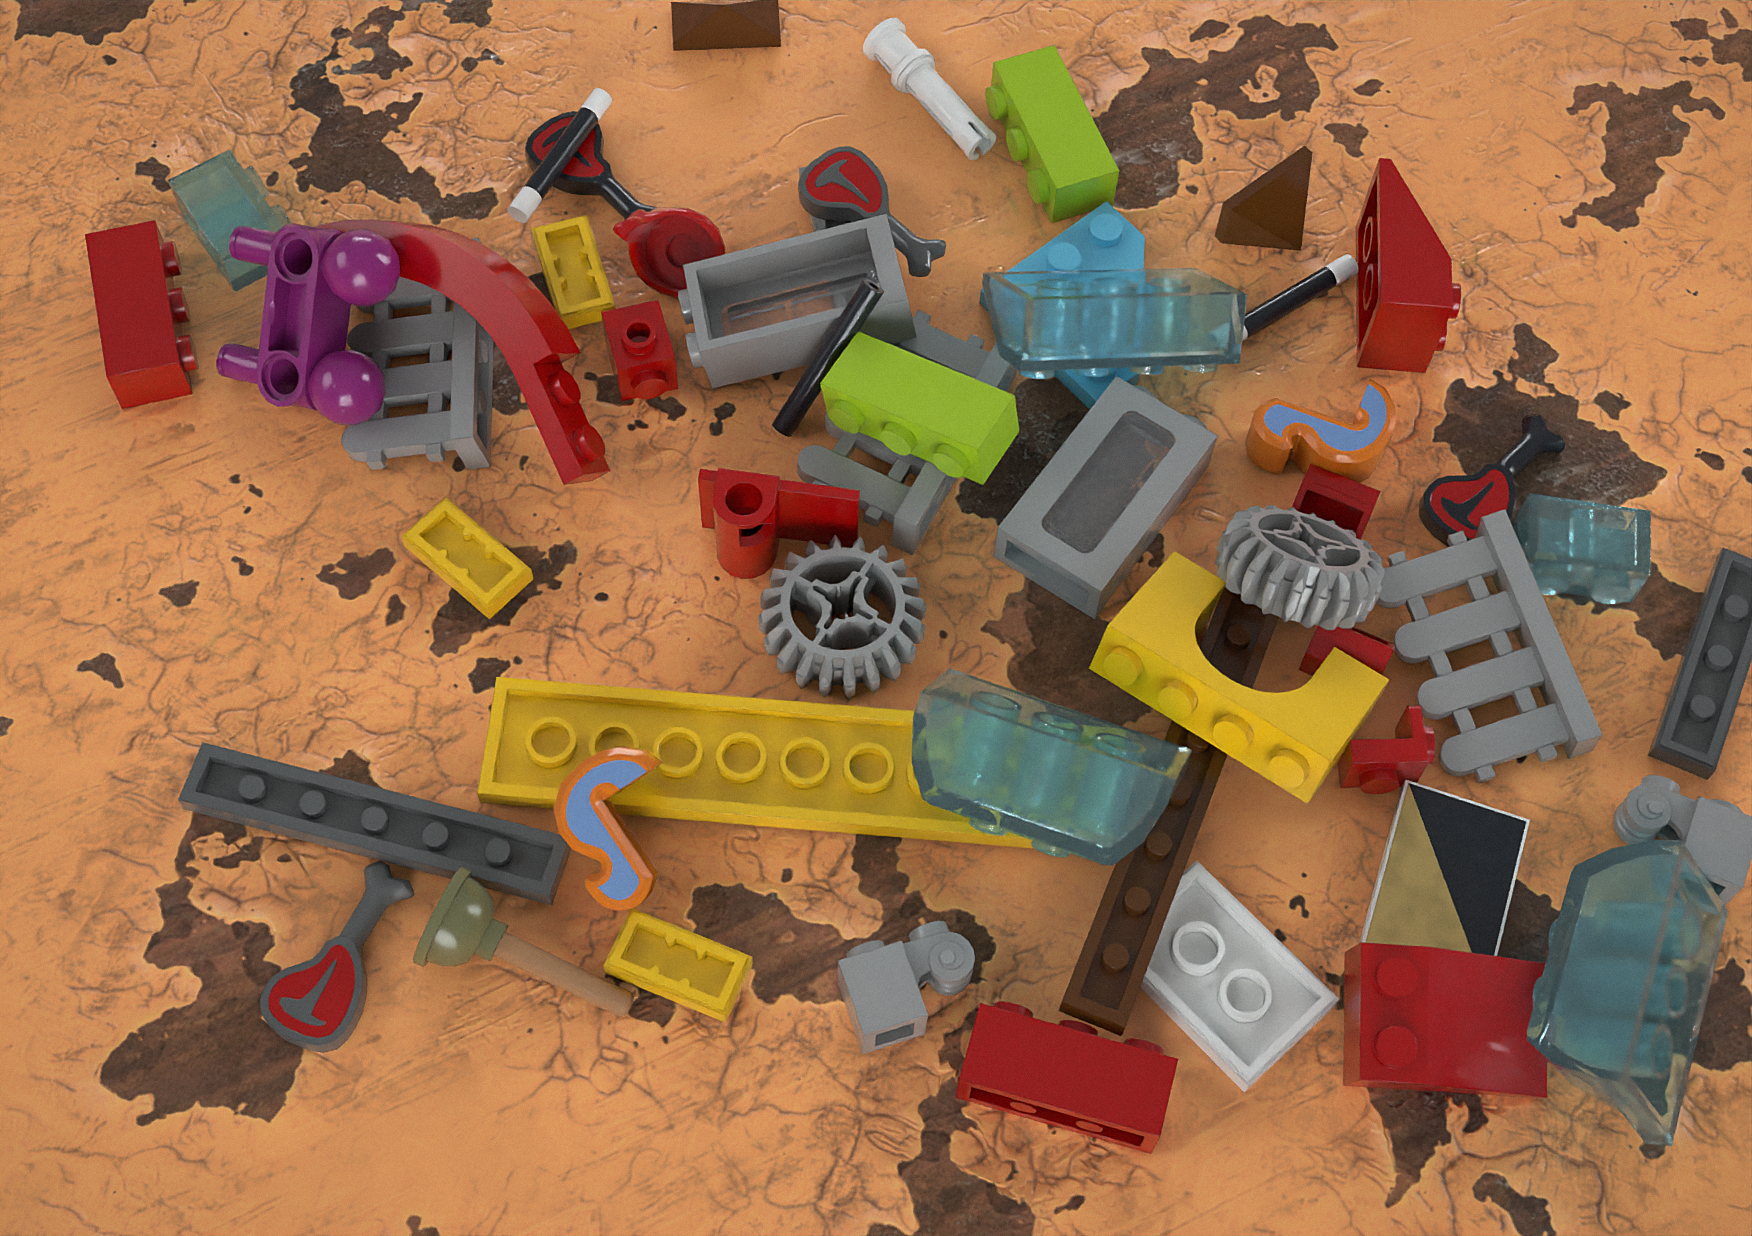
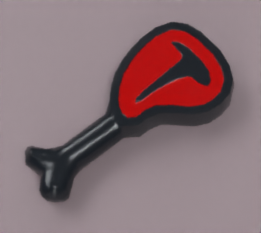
M577 111L562 113L549 119L528 137L525 156L533 172L576 115ZM599 123L596 124L553 184V187L570 194L602 196L624 217V220L638 209L649 212L657 208L656 206L645 205L639 202L615 179L610 164L603 158L604 138Z
M1530 414L1523 418L1520 439L1497 463L1487 464L1481 471L1473 475L1445 476L1436 479L1427 487L1420 499L1419 517L1433 537L1447 547H1450L1447 542L1448 535L1460 531L1464 532L1467 541L1475 539L1481 517L1505 509L1511 520L1516 503L1515 477L1536 455L1546 452L1561 453L1565 448L1563 437L1547 429L1546 419L1543 416Z

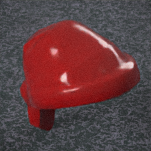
M657 207L649 212L638 209L632 212L626 220L615 224L613 227L614 233L628 242L630 261L637 276L658 293L678 298V291L687 289L683 265L724 255L726 250L719 228L706 215L689 208Z

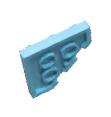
M1106 201L984 287L980 293L979 303L1088 409L1092 408L1116 376L1131 385L1138 384L1141 368L1145 236Z

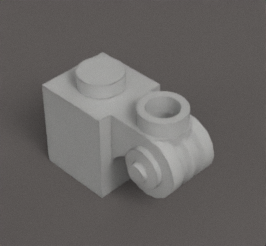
M1658 775L1643 777L1641 784L1629 792L1613 814L1612 824L1615 833L1622 841L1636 847L1646 846L1656 836L1666 843L1669 853L1659 886L1721 910L1744 887L1752 859V816L1744 814L1738 806L1728 801L1719 799L1708 800L1701 796L1694 800L1680 794V786L1669 778Z
M934 921L917 927L909 934L910 942L903 944L902 941H898L885 946L883 941H870L852 948L847 952V958L838 960L837 982L862 1055L925 1035L928 1013L919 990L923 985L929 983L931 988L938 994L952 996L964 991L970 983L975 961L974 949L963 936L949 932L945 921Z

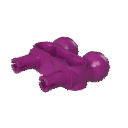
M295 223L284 225L278 232L248 226L236 227L229 241L231 256L236 260L268 267L259 349L234 343L223 345L218 352L216 360L218 373L223 377L257 384L262 396L269 403L277 407L300 406L316 410L323 417L340 425H357L370 419L381 409L386 394L385 377L375 360L359 351L346 350L351 304L355 306H371L382 302L395 291L401 271L399 256L391 242L368 229H357L343 233L336 229L315 228Z

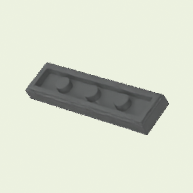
M1722 548L1716 556L1648 752L1650 757L1706 780L1716 770L1752 661L1751 558Z

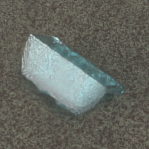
M951 668L920 692L913 715L912 765L923 800L933 806L970 818L969 824L981 832L1003 836L1008 831L1031 839L1032 847L1044 854L1064 858L1068 857L1071 853L1102 865L1113 866L1144 842L1181 782L1192 753L1191 749Z
M1652 840L1611 848L1575 865L1569 878L1559 918L1553 921L1549 930L1550 950L1543 975L1534 984L1532 994L1533 1011L1527 1029V1041L1572 1085L1596 1101L1621 1112L1646 1144L1672 1146L1728 914L1727 908L1682 840Z

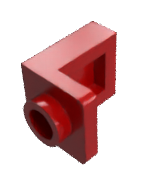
M1421 705L1406 707L1395 728L1396 739L1349 740L1337 764L1340 788H1360L1362 792L1367 794H1384L1402 787L1405 780L1415 783L1419 781L1427 765L1433 763L1436 750L1434 731L1431 726H1424Z

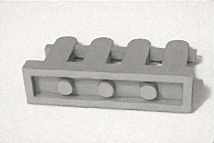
M472 238V240L481 243L479 238ZM399 277L395 291L382 302L371 306H357L362 312L374 313V321L361 323L352 328L348 334L347 343L350 349L359 351L376 361L385 377L386 394L381 409L369 421L350 425L345 429L341 438L342 445L353 460L366 461L371 470L386 468L387 458L426 454L430 463L445 461V451L456 450L467 470L491 467L494 341L478 321L459 304L454 302V311H450V302H454L453 300L424 284ZM431 305V314L393 319V310ZM449 351H452V360H448ZM430 353L429 363L391 368V358ZM447 400H451L449 411H447ZM428 403L427 413L388 418L389 408Z
M917 310L914 317H912L917 338L891 344L1006 392L1016 377L1022 346L1021 343L1000 335L991 352L983 350L984 339L971 334L967 342L930 326L931 315ZM826 410V430L832 437L838 439V442L833 450L821 445L805 447L798 455L797 472L799 477L806 483L860 490L859 508L866 511L864 521L875 527L879 526L882 519L893 523L891 545L913 555L957 478L946 475L935 464L912 454L907 456L899 455L887 448L883 442L860 432L853 434L840 429L828 418ZM856 447L892 464L893 467L886 476L849 459ZM909 473L917 476L912 487L903 484Z
M1505 509L1481 517L1475 539L1467 541L1464 532L1460 531L1448 535L1447 542L1450 546L1448 548L1407 561L1404 551L1388 556L1390 567L1385 568L1386 571L1382 579L1383 588L1376 603L1385 608H1396L1406 604L1413 622L1403 625L1396 632L1394 651L1399 659L1407 663H1419L1429 660L1435 678L1427 680L1420 686L1416 697V705H1421L1423 716L1429 719L1437 720L1451 716L1459 735L1447 739L1439 753L1440 765L1446 773L1456 777L1475 773L1480 784L1495 778L1496 774L1493 766L1535 752L1540 763L1556 759L1558 754L1554 746L1563 744L1569 759L1594 750L1602 736L1601 730ZM1492 577L1498 591L1497 594L1490 595L1483 578ZM1466 585L1473 602L1430 616L1423 598ZM1515 631L1522 649L1513 650L1507 633ZM1489 639L1496 658L1453 672L1446 653ZM1539 688L1546 706L1537 707L1530 689ZM1512 695L1520 713L1519 715L1476 728L1469 709Z

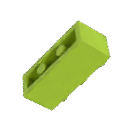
M1055 45L993 62L991 86L985 90L989 113L994 120H1001L1006 130V142L1009 153L1015 162L1021 160L1027 172V185L1031 198L1036 204L1042 203L1051 223L1091 212L1106 201L1113 205L1119 169Z
M859 331L820 383L828 418L837 427L848 433L855 434L860 432L879 440L887 448L899 455L907 456L912 454L933 463L940 471L954 478H961L963 476L984 485L1019 433L1015 395Z

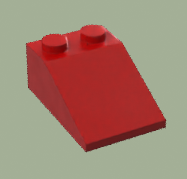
M1379 158L1356 225V263L1358 265V273L1356 274V364L1358 368L1426 373L1434 352H1442L1444 349L1448 319H1456L1461 304V285L1459 283H1452V259L1393 161L1388 158Z
M1360 942L1345 952L1343 1086L1547 1098L1546 963L1428 946Z

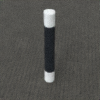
M595 88L510 204L507 211L514 220L520 223L528 221L609 108L612 98L606 91Z
M1349 254L1343 255L1211 333L1212 344L1219 352L1224 353L1358 273V265L1355 259Z

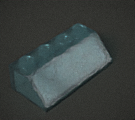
M1197 268L983 272L982 285L999 356L1019 369V374L1024 377L1048 379L1055 376V370L1073 369L1075 373L1083 376L1103 377L1110 374V368L1127 367L1134 373L1157 375L1164 372V366H1182L1183 369L1188 371L1210 373L1217 370V364L1240 363L1247 294Z

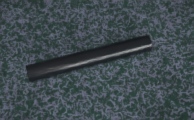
M863 279L773 421L772 426L782 435L791 437L821 392V381L856 333L860 331L884 293V290L878 284L869 279Z

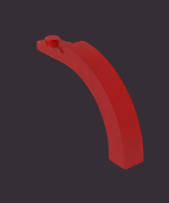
M368 219L343 220L314 226L315 228L336 229L343 233L357 229H368L391 242L399 256L400 277L419 282L439 291L459 304L478 321L496 343L512 370L563 485L590 482L611 471L604 457L605 445L598 431L589 424L579 402L581 393L578 384L562 365V363L581 352L566 324L550 301L527 276L507 259L485 245L464 235L432 225Z

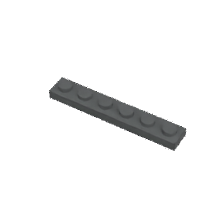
M202 742L178 798L184 810L452 879L459 867L464 866L473 871L471 878L482 884L484 888L548 905L553 904L572 849L562 836L557 833Z

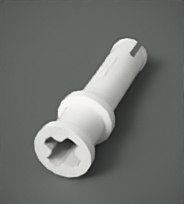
M889 18L878 24L868 34L863 44V53L871 61H878L891 75V84L898 91L911 93L959 145L968 159L976 160L979 158L975 148L982 155H985L994 145L996 134L975 115L969 106L935 71L933 55L925 48L919 49L905 34V25L898 18Z

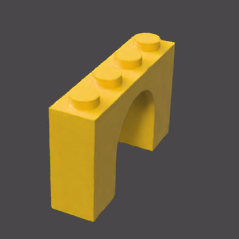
M1174 551L1108 624L1089 669L1308 804L1342 756L1349 740L1354 739L1366 722L1389 679L1336 647L1333 648L1312 678L1305 685L1293 691L1281 693L1263 692L1245 687L1229 679L1210 664L1196 641V637L1206 627L1225 588L1226 582Z

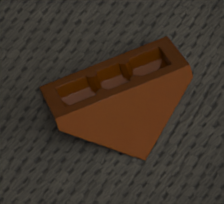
M778 0L671 2L673 51L781 47Z
M1303 146L1224 201L1215 237L1223 244L1301 251L1313 152L1306 146Z

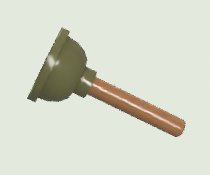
M464 866L459 867L443 892L426 925L413 956V963L421 967L426 966L428 962L439 966L456 967L469 962L474 955L491 961L495 956L619 1017H623L629 1012L634 999L630 991L506 932L508 925L494 919L495 905L492 896L482 884L471 878L472 870Z

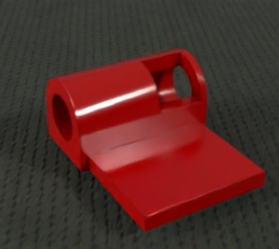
M718 468V471L700 469L698 487L702 528L715 529L717 559L722 569L731 576L740 579H753L765 574L774 564L780 538L804 542L812 540L814 543L829 545L830 540L836 535L841 541L842 547L852 548L853 543L858 539L860 490L781 480L780 476Z

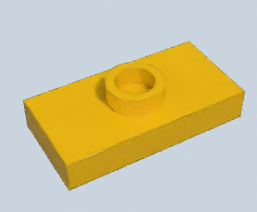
M587 215L531 228L534 245L553 307L568 329L602 321L601 312L616 309Z
M446 497L401 536L404 546L488 619H491L533 580L531 568Z
M632 908L603 967L608 975L726 1023L753 965V959L750 955Z

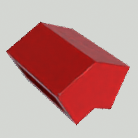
M1310 464L1292 507L1298 512L1309 515L1314 512L1318 518L1326 521L1334 520L1336 526L1344 530H1353L1356 538L1361 540L1381 491Z
M1318 625L1298 670L1313 676L1333 648L1336 647L1383 675L1395 649V644L1354 626L1345 629L1336 626L1334 630H1325Z

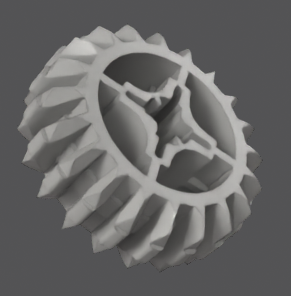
M1267 505L1265 509L1259 506H1251L1247 510L1235 512L1226 530L1222 531L1216 549L1219 551L1215 564L1218 566L1216 574L1226 582L1225 587L1230 592L1241 594V600L1245 604H1254L1260 607L1263 614L1272 613L1282 617L1284 622L1289 620L1299 622L1306 628L1319 625L1325 630H1334L1336 626L1345 629L1352 628L1355 623L1364 622L1369 611L1373 610L1383 588L1382 579L1386 570L1381 565L1382 558L1377 552L1372 551V546L1367 541L1357 539L1353 530H1344L1336 526L1334 520L1326 521L1318 518L1314 512L1309 515L1298 512L1293 507L1288 508V510H1282L1275 505Z
M836 535L830 540L829 549L821 550L818 545L810 540L806 546V558L789 551L788 557L785 558V570L773 568L769 576L770 588L763 589L760 597L761 608L764 611L759 615V630L762 634L766 635L764 637V648L768 656L778 655L777 668L781 675L797 670L796 684L799 685L800 689L807 686L813 680L819 681V692L824 698L832 691V685H843V692L849 700L855 695L856 684L862 682L874 694L880 687L879 674L895 682L901 674L900 663L911 664L914 661L917 649L914 644H920V641H923L925 631L922 619L925 618L926 604L922 598H918L920 585L917 577H906L907 566L904 564L903 558L887 563L888 551L885 549L884 544L872 553L865 552V542L861 536L853 543L852 548H842V543ZM870 593L876 595L885 604L892 617L891 624L879 619V612L868 605ZM796 609L807 614V621L816 627V637L813 642L805 637L795 625L792 616ZM853 609V616L849 618L848 615ZM840 614H845V619H839ZM836 615L837 618L832 623V617Z

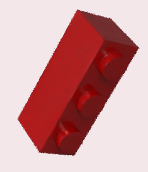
M155 220L85 234L106 378L121 408L125 409L192 395L189 371L196 370L199 366L190 334L183 336L181 323L190 322V313L182 287L175 288L173 277L182 275V266L175 242H164Z
M999 1001L994 1006L980 1003L960 1073L955 1098L1152 1154L1161 1136L1178 1058L1163 1055V1048L1150 1041L1130 1038L1121 1043L1100 1037L1094 1027L1079 1021L1062 1020L1057 1025L1033 1018L1032 1011L1019 1004Z

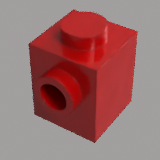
M659 299L601 312L606 348L621 402L635 398L652 399L666 391L678 389L675 354Z

